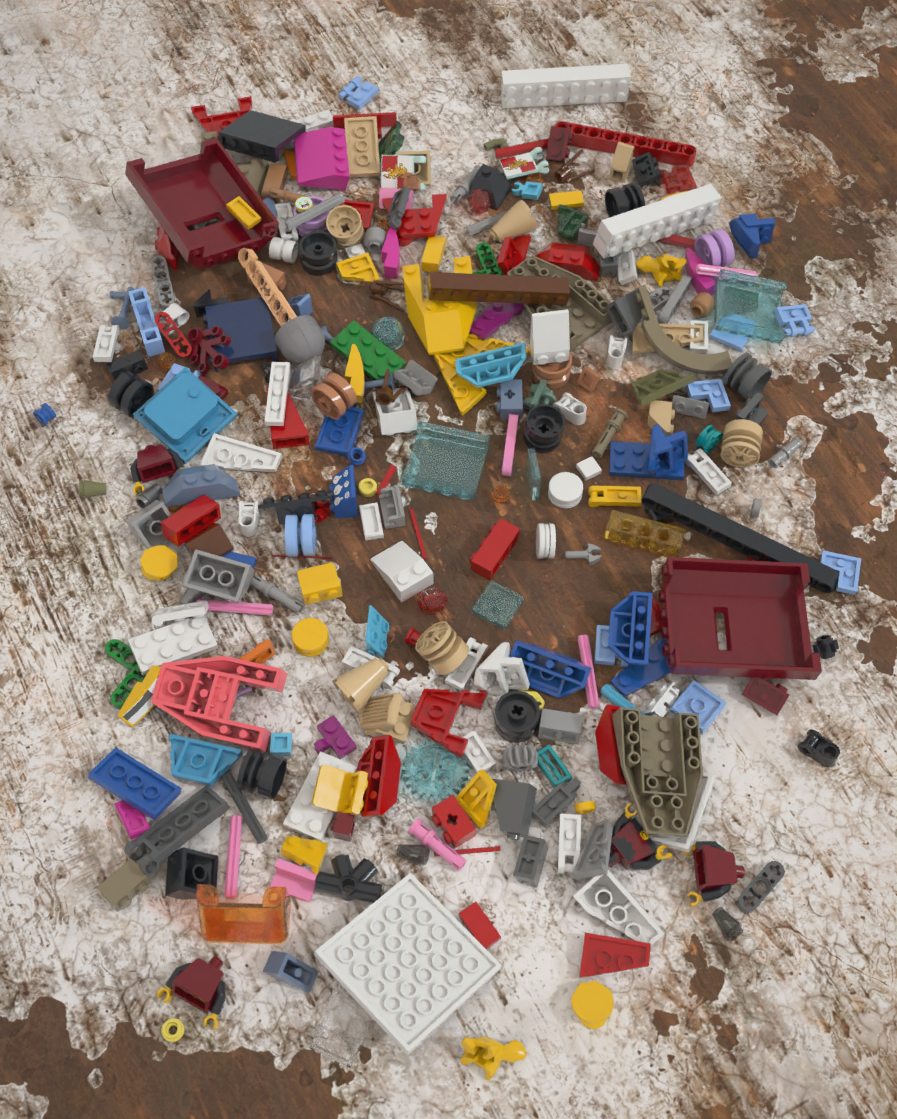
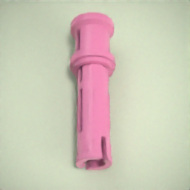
M420 818L409 828V835L413 834L422 842L421 845L429 846L457 871H460L467 862L466 859L436 836L437 833L434 829L430 830L425 826Z

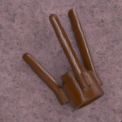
M580 149L563 167L554 173L559 183L565 181L568 184L572 180L595 172L592 169L570 177L571 170L568 166L583 152V149Z
M380 280L372 282L371 293L375 294L374 298L380 299L392 307L405 312V309L382 297V295H386L388 289L405 291L404 287H399L404 285L403 282Z
M386 369L382 388L375 387V401L382 405L395 402V399L405 389V386H402L393 395L392 390L387 387L389 369Z

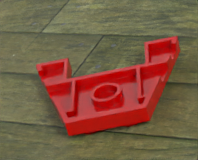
M252 96L238 98L240 108L238 111L207 116L205 105L191 107V111L206 132L217 131L219 139V132L252 109Z
M447 194L432 195L433 208L406 209L402 218H400L402 223L396 229L401 239L435 237L441 214H443L444 205L447 201ZM393 198L382 199V204L386 208L387 214Z
M424 689L410 720V725L457 757L463 758L468 745V739L450 734L449 732L460 705L481 710L487 696V691L470 693L469 690L450 692V690Z

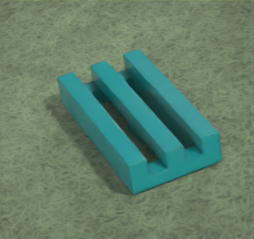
M550 744L537 751V765L553 788L559 783L562 784L572 780V775ZM546 751H548V753L555 761V763L557 764V766L562 771L565 777L562 778V776L559 774L555 766L552 764L548 756L545 754ZM540 755H541V757L543 758V760L546 762V764L548 765V767L550 768V770L553 772V774L555 775V777L557 778V780H558L557 782H556V780L554 779V777L552 776V774L550 773V771L547 769V767L545 766V764L543 763V761L540 759V757H539Z

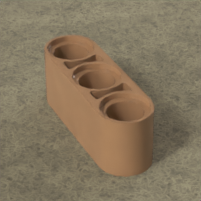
M270 163L262 189V200L269 197L271 186L284 190L288 177L287 164ZM273 198L274 203H280L281 199Z

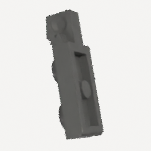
M407 186L394 194L387 215L389 218L388 225L393 230L398 229L402 223L400 218L405 213V206L411 191Z
M574 777L568 784L565 782L559 783L533 808L532 816L546 828L575 800L578 795L575 792L581 787V782Z

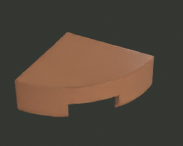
M404 172L403 188L407 186L409 189L421 190L417 177L412 173Z

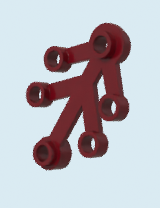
M217 325L204 331L201 328H192L188 333V339L193 344L190 363L196 366L199 365L198 371L202 374H207L210 370V366L207 364L208 354L213 358L212 363L216 368L226 369L229 365L228 358L213 348L216 345L228 346L231 343V337L226 334L222 335L223 329ZM212 335L216 337L207 341L204 339ZM199 345L201 346L200 356L198 355Z

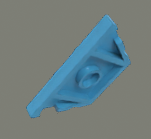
M174 734L169 735V740L171 741V773L177 779L212 786L243 755L241 749Z

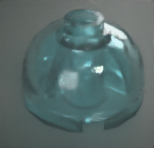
M382 316L372 324L370 334L392 351L398 349L404 343V326L396 317Z

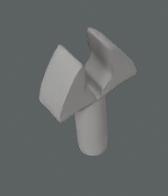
M588 543L585 551H565V558H585L588 560V565H593L601 560L602 555L593 556L591 553H601V548Z

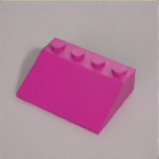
M327 127L302 133L295 138L294 151L297 185L346 191L350 174L345 129Z

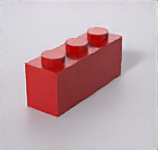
M203 494L161 522L163 537L179 547L221 519L219 503Z
M501 518L497 524L494 523L491 526L490 534L487 538H483L479 546L480 549L478 552H474L470 558L471 570L490 581L520 536V528Z

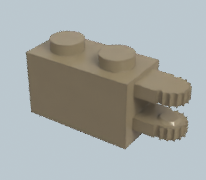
M129 859L100 884L97 889L118 912L120 909L123 910L128 907L131 900L137 894L140 895L148 889L151 883L150 879L161 870L162 866L159 864L157 872L152 875H146L139 868V861L135 863L132 859Z

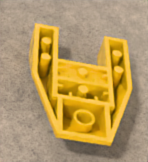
M470 256L453 258L455 273L473 274ZM420 265L402 266L408 318L428 354L434 355L464 350L477 310V303L438 301L424 298Z

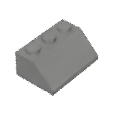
M195 549L182 586L239 603L249 588L254 569L251 565Z

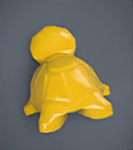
M663 254L655 259L649 255H644L637 260L636 267L642 273L652 272L658 286L663 287V281L676 280L680 282L683 277L681 273L683 266L686 264V259L684 257L668 256L667 254Z
M487 1036L477 1038L465 1037L461 1042L464 1047V1054L460 1059L462 1065L474 1062L485 1070V1079L488 1081L494 1076L502 1060L514 1063L524 1060L527 1056L524 1045L516 1039L505 1045Z

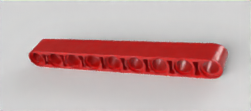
M564 121L557 122L555 127L562 128L570 127V132H573L572 141L568 142L570 146L615 154L617 144L621 142L634 146V158L650 152L652 157H656L657 161L661 163L691 167L695 162L697 149L692 145Z

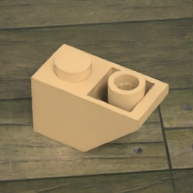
M618 142L610 167L609 179L625 183L631 171L634 146Z
M654 400L650 402L648 409L647 425L652 429L654 425L659 424L665 436L673 434L674 425L671 424V420L674 421L675 410H672V402Z

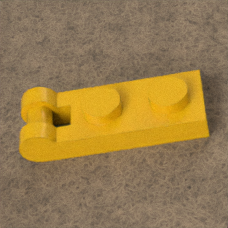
M590 486L588 488V494L590 495L588 504L590 507H641V487Z

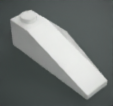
M609 868L607 874L587 878L573 894V897L587 913L599 918L635 941L651 943L652 945L664 935L660 927Z

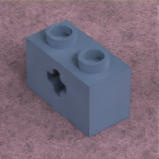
M522 379L500 382V387H497V397H500V401H497V412H500V419H509V414L519 415L518 419H522Z

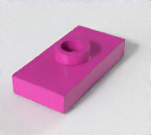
M123 800L114 803L130 840L139 837L150 828L142 812Z

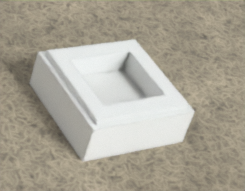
M593 457L576 464V468L585 481L602 472V469Z

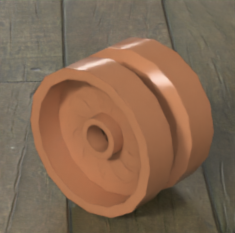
M569 352L568 361L532 365L534 381L539 384L541 379L547 380L546 385L549 389H557L564 386L569 381L571 375V353Z
M329 373L323 378L322 383H318L311 390V397L316 406L325 415L335 420H338L346 412V409H350L357 402V396L352 386L336 373Z

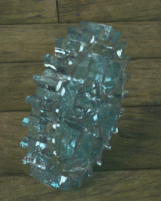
M426 739L425 745L418 742V749L412 746V753H406V759L403 760V766L405 767H402L403 781H407V789L412 787V795L418 792L419 800L425 796L427 803L430 798H433L436 804L438 798L444 801L446 796H452L453 792L459 794L460 788L465 787L464 781H468L467 774L469 773V767H467L468 759H464L465 753L463 758H459L435 741L430 743L428 739ZM441 755V758L439 760V766L436 770L433 786H430L432 780V772H434L436 766L437 756ZM431 757L432 760L426 761L423 758ZM444 762H451L452 765L446 766V765H444L443 763H444ZM425 775L427 776V778L420 779L418 778V776ZM446 780L448 783L440 784L438 781Z

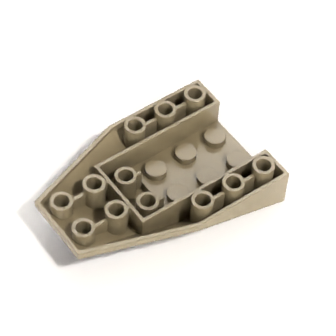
M534 255L507 272V275L568 278L570 296L567 305L524 304L531 317L534 313L568 309L570 352L613 322L605 308L611 302L582 277Z
M620 707L612 714L620 762L645 834L686 837L703 776L699 714L678 713L673 718L641 715L640 709Z

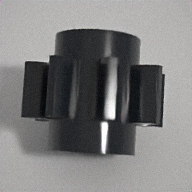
M831 635L817 637L815 644L812 645L814 653H820L821 659L834 657L836 655L835 652L839 649L837 639L833 640Z

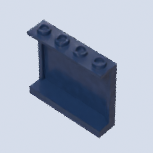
M263 297L205 306L206 314H203L204 323L208 324L205 330L217 325L223 329L222 335L226 334L231 337V343L228 346L222 344L213 346L218 353L228 358L229 363L271 356L272 362H279L270 309ZM212 335L207 338L214 339L216 337ZM209 355L211 366H213V358Z

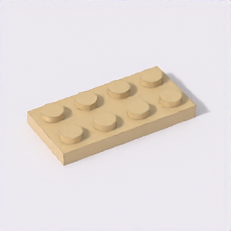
M376 116L344 118L350 178L380 176Z

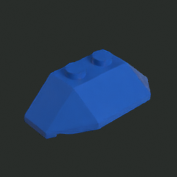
M632 591L611 610L608 648L627 664L648 666L653 593Z
M518 640L515 641L510 658H522L530 683L529 687L558 698L585 688L592 669L574 658L539 645Z

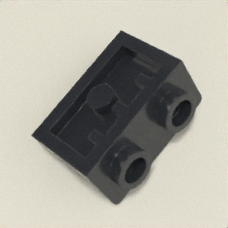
M647 152L632 160L640 187L654 181L658 185H662L660 180L662 174L660 169H657L659 164L656 157H652L650 152Z
M139 350L106 363L114 381L124 372H132L136 375L148 370L145 358L142 357Z

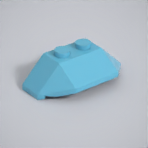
M525 342L455 359L456 372L477 388L512 380L527 358Z

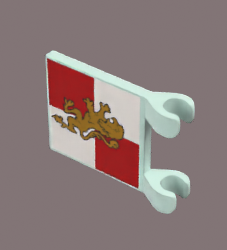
M536 147L529 153L500 159L499 163L506 179L536 172L548 173L549 168H543L549 165L546 160L540 162L537 166L534 159L540 160L543 158L542 154H537L542 152L541 147Z
M382 155L381 188L402 189L404 185V172L414 175V163H426V157ZM420 183L421 190H425V184Z

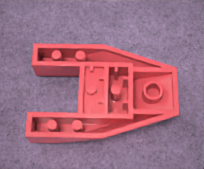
M227 656L162 663L151 703L203 736L246 748L254 747L259 749V751H267L272 732L262 727L235 722L229 719L239 684L283 693L288 673L282 668Z

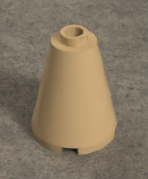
M523 200L517 201L491 228L490 236L494 242L498 241L501 243L505 237L515 238L535 231L538 228L535 217L531 216V210Z
M374 658L335 678L332 682L337 690L341 689L342 696L351 707L359 712L389 674L387 671L389 666L382 658L380 660Z

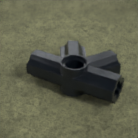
M341 854L331 860L334 874L321 871L317 874L315 891L340 896L345 901L355 899L374 903L381 897L382 884L369 882L378 873V870L370 860L365 858L353 869L349 855ZM347 885L354 887L352 890L343 889Z

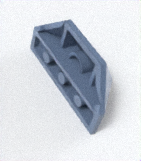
M215 464L177 469L162 490L166 507L191 503L203 494L212 500L240 496L237 480Z

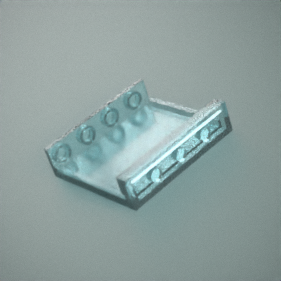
M721 269L715 278L714 330L780 344L786 337L787 332L782 331L783 326L779 325L774 310L777 307H782V294L787 289V283Z
M419 421L417 436L405 473H402V485H406L409 488L424 489L428 492L434 491L446 496H457L465 500H474L489 450L490 436Z

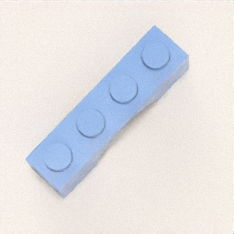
M146 288L129 291L128 293L148 357L165 353Z

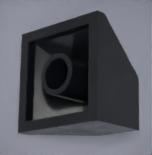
M482 164L475 174L468 200L473 199L471 201L498 210L512 189V186L498 169Z

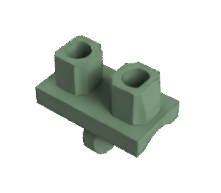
M541 379L539 384L531 385L530 393L534 397L525 398L524 405L526 409L531 410L533 407L541 404L552 405L555 403L556 397L553 395L554 392L547 387V380Z

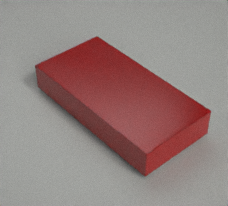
M474 902L458 913V916L469 932L485 949L501 939V936L477 902Z

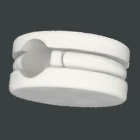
M561 472L551 478L548 487V497L552 504L559 508L568 509L576 506L581 501L583 483L577 475L570 472Z
M538 523L536 530L537 558L543 559V557H548V559H553L556 549L555 525L553 523Z

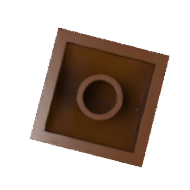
M218 523L211 524L183 543L192 557L195 549L221 557L234 550L221 525Z

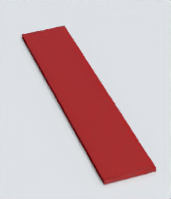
M390 465L376 494H382L380 490L388 486L397 468L396 466Z

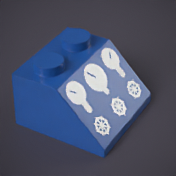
M349 465L332 477L333 484H329V492L334 494L333 500H330V509L334 511L335 518L358 517L354 466Z

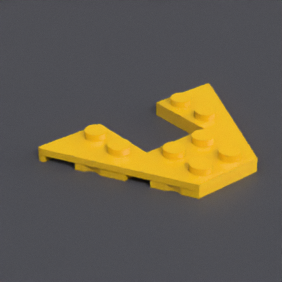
M469 334L464 350L433 355L461 416H464L486 395V390L483 387L477 388L459 376L456 372L455 359L514 345L513 342L506 343L493 338L483 341L478 339V336ZM526 348V355L528 356L531 353L530 349Z

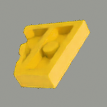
M484 769L479 770L456 796L461 807L480 829L484 828L487 824L497 786Z
M286 836L281 847V855L292 859L300 866L304 865V863L311 866L312 872L318 874L327 852L328 843L320 842L319 840L303 839L297 836Z

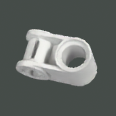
M176 303L171 304L162 311L170 315L178 328L189 319V313ZM160 317L159 324L163 323L167 329L173 326V324L170 326L167 324V317Z
M610 335L607 366L609 368L619 369L622 366L628 338L621 339Z
M563 393L562 398L552 404L572 424L582 425L585 423L587 407L571 394Z
M239 501L238 521L241 533L246 537H251L257 533L258 517L260 515V509H258L259 501H255V503Z

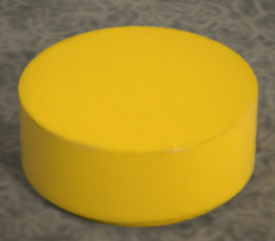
M594 801L580 802L574 805L576 814H589L596 810Z

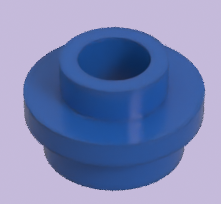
M355 447L349 450L347 459L352 465L358 466L364 463L366 454L361 448ZM353 455H358L359 459H354Z

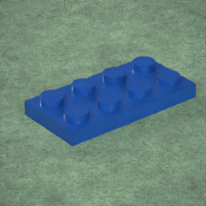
M611 441L609 476L683 480L684 461L673 464V471L656 477L655 474L652 475L648 471L650 443Z
M116 747L88 773V779L153 820H156L181 794L182 790L176 784Z

